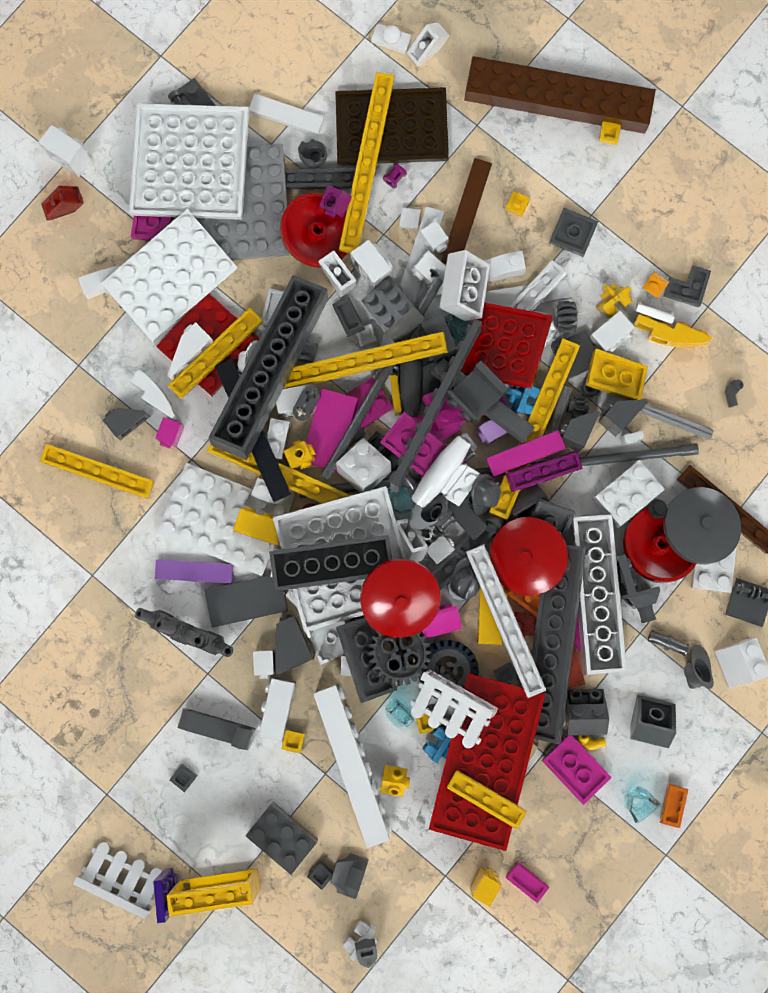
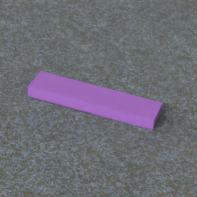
M156 560L154 579L232 584L233 564Z

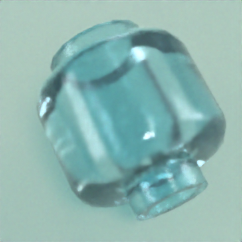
M395 698L385 708L386 718L397 728L408 727L414 721L411 714L412 707L404 699L397 700Z

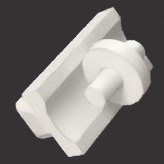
M360 920L354 928V931L361 936L358 942L362 939H370L376 932V926L372 923L368 925ZM348 936L343 943V947L350 953L349 958L355 961L357 954L354 943H357V941Z

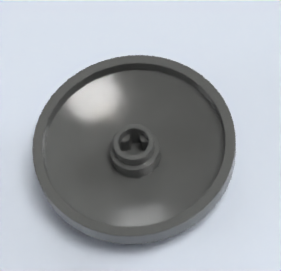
M696 487L680 493L669 503L667 514L663 519L664 534L670 547L681 558L694 564L707 565L725 559L734 551L741 536V521L735 506L726 496L710 488Z

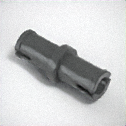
M652 630L648 637V642L662 646L664 650H672L683 656L688 652L689 644L675 640L673 636H665Z

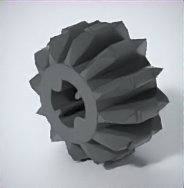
M559 302L556 311L559 333L570 334L575 332L578 324L575 302Z

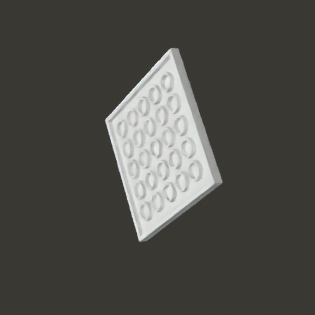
M137 104L129 214L131 216L178 217L188 209L195 218L242 220L249 108Z
M386 486L273 517L281 550L389 535L392 560L406 559ZM365 579L293 589L304 632L362 616L360 593Z

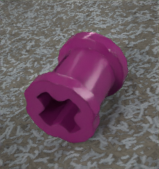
M394 163L391 171L383 176L384 182L394 189L397 187L399 180L407 175L405 169L397 163Z

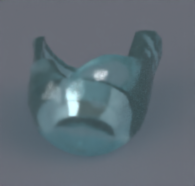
M404 483L398 493L392 491L391 488L387 490L394 514L410 512L415 507V502L411 499L412 497L407 492V486ZM393 497L399 502L397 506H395Z
M642 786L633 787L626 793L624 798L625 805L635 823L643 821L661 805V802ZM635 799H641L637 804L633 803Z

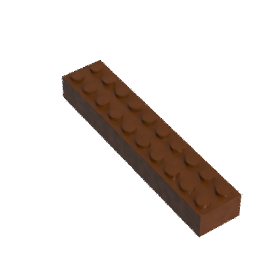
M472 56L464 101L599 126L602 125L603 121L621 125V130L645 134L650 125L656 89Z

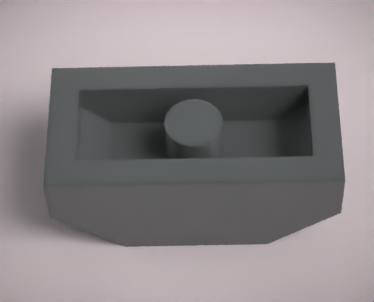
M350 853L347 858L337 861L330 881L336 887L337 893L353 899L357 898L369 859Z

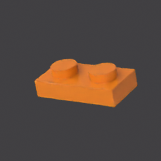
M509 590L507 596L537 618L540 595L526 596Z

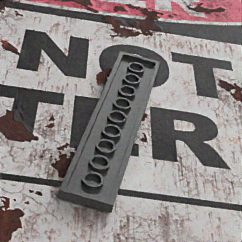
M567 545L568 565L561 581L549 591L540 594L532 658L546 688V691L542 692L545 693V698L534 739L554 744H561L586 547Z

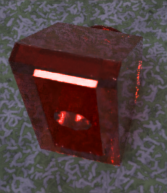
M58 186L41 203L47 221L74 213L84 204L78 186Z

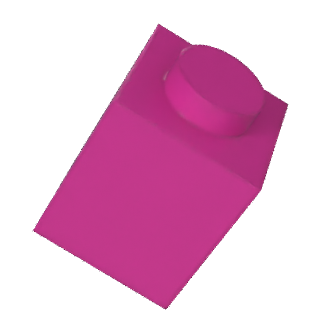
M163 417L155 439L160 442V446L169 449L171 446L177 448L184 426L179 422Z

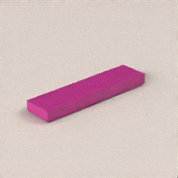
M559 430L486 458L493 477L564 450L566 447Z

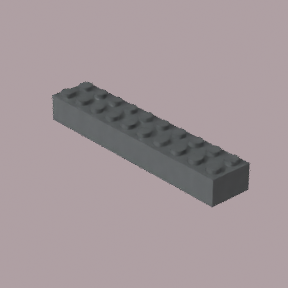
M294 275L291 277L208 437L211 446L244 460L248 459L328 301L327 288Z

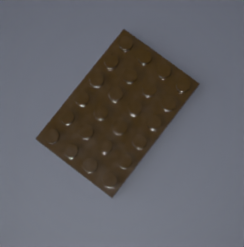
M446 87L392 89L377 164L448 161ZM372 90L335 91L338 165L357 164Z

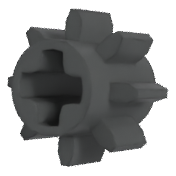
M576 395L574 399H569L567 413H572L571 418L588 414L589 401H584L585 396Z

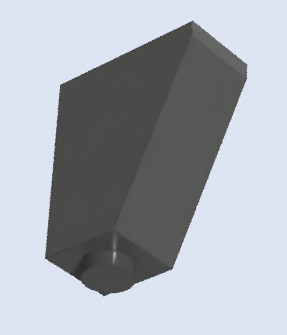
M290 614L280 618V623L276 624L275 672L277 675L314 659L296 616L291 617Z

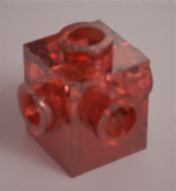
M514 612L517 623L520 622L522 624L520 630L524 639L525 636H534L535 616H526V612Z

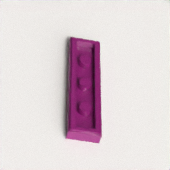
M573 451L506 473L511 492H515L583 468L578 452Z

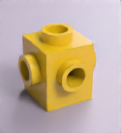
M298 440L292 443L290 448L284 450L291 469L296 470L300 467L305 469L312 465L311 462L315 461L313 455L316 452L312 444L308 445L305 441Z
M384 765L380 793L403 797L404 790L409 789L410 777H407L408 769Z

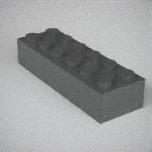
M389 535L269 551L275 592L366 579L375 567L392 560Z

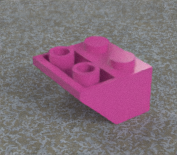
M449 603L440 606V610H438L432 623L422 631L423 636L430 638L462 629L457 605L452 606Z

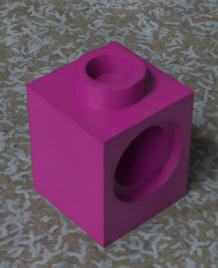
M328 185L319 207L326 210L325 214L335 218L338 215L343 218L352 196Z

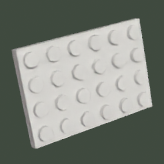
M186 209L101 284L153 342L235 272L238 267L191 212Z
M186 463L156 533L263 577L270 561L269 551H274L276 545L234 532L233 528L239 510L247 506L256 509V514L263 515V512L276 517L290 513L292 505L287 504L284 506L266 502L252 496L253 489Z

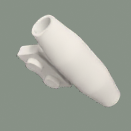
M458 435L435 459L422 477L411 499L424 508L441 492L446 499L460 506L471 491L475 479L481 475L466 463L462 464L471 444Z

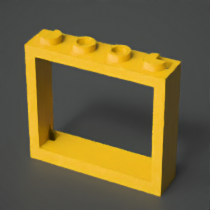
M258 868L179 880L167 894L169 917L253 904L261 889ZM189 882L190 888L184 889L183 883Z

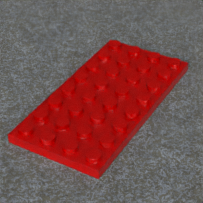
M468 673L464 689L497 707L498 710L495 716L487 719L491 722L488 727L484 725L479 735V738L482 739L479 745L475 743L472 748L464 747L462 743L464 736L459 733L454 738H451L428 830L507 851L512 826L449 790L447 786L455 771L459 770L518 805L545 693H539L528 698L523 687ZM467 715L461 728L468 730L473 718Z

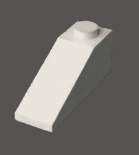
M522 251L507 253L485 260L486 263L490 264L487 282L523 276L526 270Z
M197 323L189 325L181 336L167 374L171 380L175 379L213 342L212 338Z

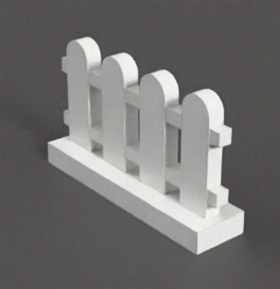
M430 669L423 672L421 680L425 683L421 682L418 687L421 688V691L416 701L412 700L410 703L413 706L411 710L412 716L420 718L425 713L430 716L428 720L430 727L437 728L442 723L447 726L445 730L447 737L454 738L459 733L464 736L462 741L464 747L472 748L475 743L479 745L482 740L479 738V735L484 725L488 727L491 722L487 719L495 716L498 708ZM432 696L438 698V701L432 711L427 706ZM449 706L455 708V711L449 721L444 716ZM468 715L473 720L468 730H465L461 726Z
M106 842L100 843L97 848L93 847L91 852L94 855L87 867L83 866L81 870L84 872L83 876H77L73 884L146 919L151 911L147 907L148 905L152 906L154 900H152L154 894L153 881L162 870L155 868L148 874L143 871L145 868L143 860H136L133 865L126 863L128 855L125 851H119L113 857L108 854L110 846ZM106 859L112 863L105 876L99 874V871ZM122 868L129 870V873L122 885L116 882ZM141 876L147 879L141 893L134 891V888ZM98 879L102 882L100 885L94 883V880ZM113 887L120 890L118 894L111 891ZM131 896L137 898L136 903L129 900Z

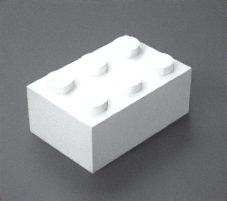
M466 250L448 254L440 308L463 321L482 318L490 264Z
M639 460L593 497L592 500L605 515H612L613 525L618 528L665 489Z

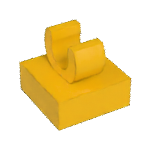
M513 191L505 210L522 217L530 202V198Z

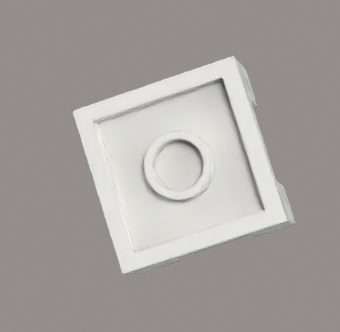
M345 621L306 631L316 651L320 665L344 654L336 627L346 624Z

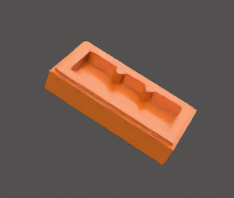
M668 783L659 823L680 828L689 789Z

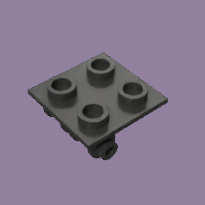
M736 578L725 615L763 627L768 612V588Z

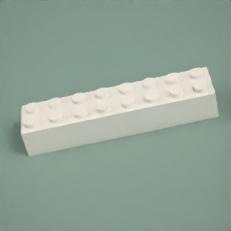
M612 515L574 517L570 525L571 543L573 546L586 547L578 607L583 674L627 672Z
M338 684L316 691L313 694L366 847L369 848L389 841L392 827L389 818H384L383 814H386L382 799L378 800L377 798L379 790L376 781H371L372 769L369 761L365 762L363 758L366 754L362 743H358L357 737H359V732L356 724L352 725L351 709L349 705L345 706L344 699L346 695L343 687L339 688Z

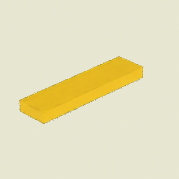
M459 770L455 771L447 786L449 790L515 829H518L527 813V810Z

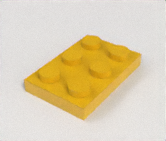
M595 349L592 353L585 385L627 400H641L648 366Z

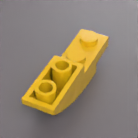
M639 314L633 323L634 327L649 332L647 340L666 346L698 347L707 345L712 339L706 331L690 328L691 326L687 323L677 322L671 328L668 323L652 320L653 318L646 314Z

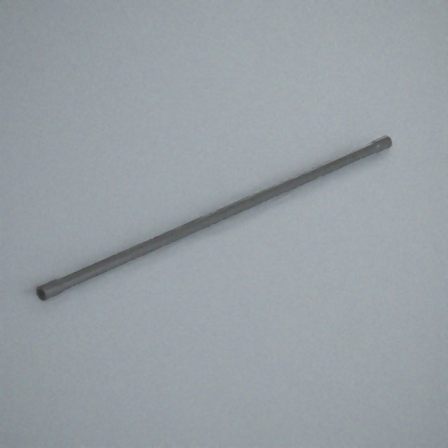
M694 443L676 447L579 458L582 466L672 456L698 455L699 448L698 444ZM489 467L475 469L481 475L489 474L493 476ZM413 475L416 480L423 477L422 475ZM389 478L383 479L373 489L385 486L391 488ZM350 483L329 485L344 493L357 491ZM299 493L300 498H308Z

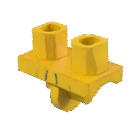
M605 284L602 286L603 293L600 295V298L604 301L596 306L599 312L603 311L608 318H612L619 312L614 305L616 302L619 301L622 307H626L633 302L629 294L632 290L629 286L618 289L616 284L611 287Z

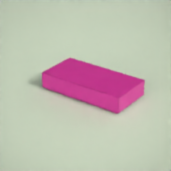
M518 861L506 875L507 880L537 904L549 889L547 884Z

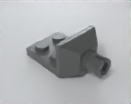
M625 554L617 556L618 583L622 599L630 607L638 610L641 623L656 620L652 604L657 602L660 586L636 592L635 588H638L635 577H632L630 569H632L630 559L626 558Z

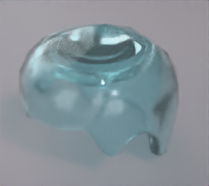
M449 314L445 319L452 338L455 340L465 339V331L467 326L472 324L471 321H463L452 314Z

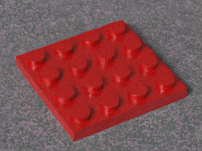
M208 294L186 313L156 347L173 361L181 336L189 325L197 323L214 342L237 318L213 296ZM254 333L250 334L221 363L233 359L238 370L239 354L242 351H247L250 343L256 340L259 341L260 338ZM216 369L198 384L211 397L223 386Z
M484 302L482 318L477 319L482 321L481 332L461 372L468 376L475 366L482 361L504 384L532 389L553 319L552 315Z

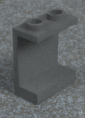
M480 361L462 382L452 391L449 390L447 392L446 401L452 408L456 407L461 412L460 415L466 422L470 421L474 424L506 394L508 387Z

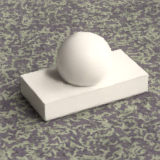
M378 23L371 43L406 55L412 35L401 32L395 25L384 26Z

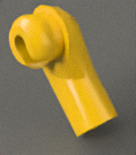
M589 735L578 736V742L589 751L607 746L604 737L593 739Z

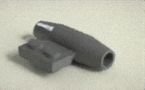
M422 358L400 364L399 392L401 413L405 411L411 417H418L423 396L434 392L436 388L439 389L442 383L431 374L437 364L431 363L423 367Z

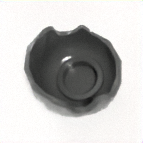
M314 139L307 143L302 141L298 147L299 158L308 167H318L324 164L327 159V148L320 141H315Z

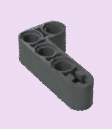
M183 708L177 727L181 730L230 743L231 746L242 750H249L251 748L256 728Z

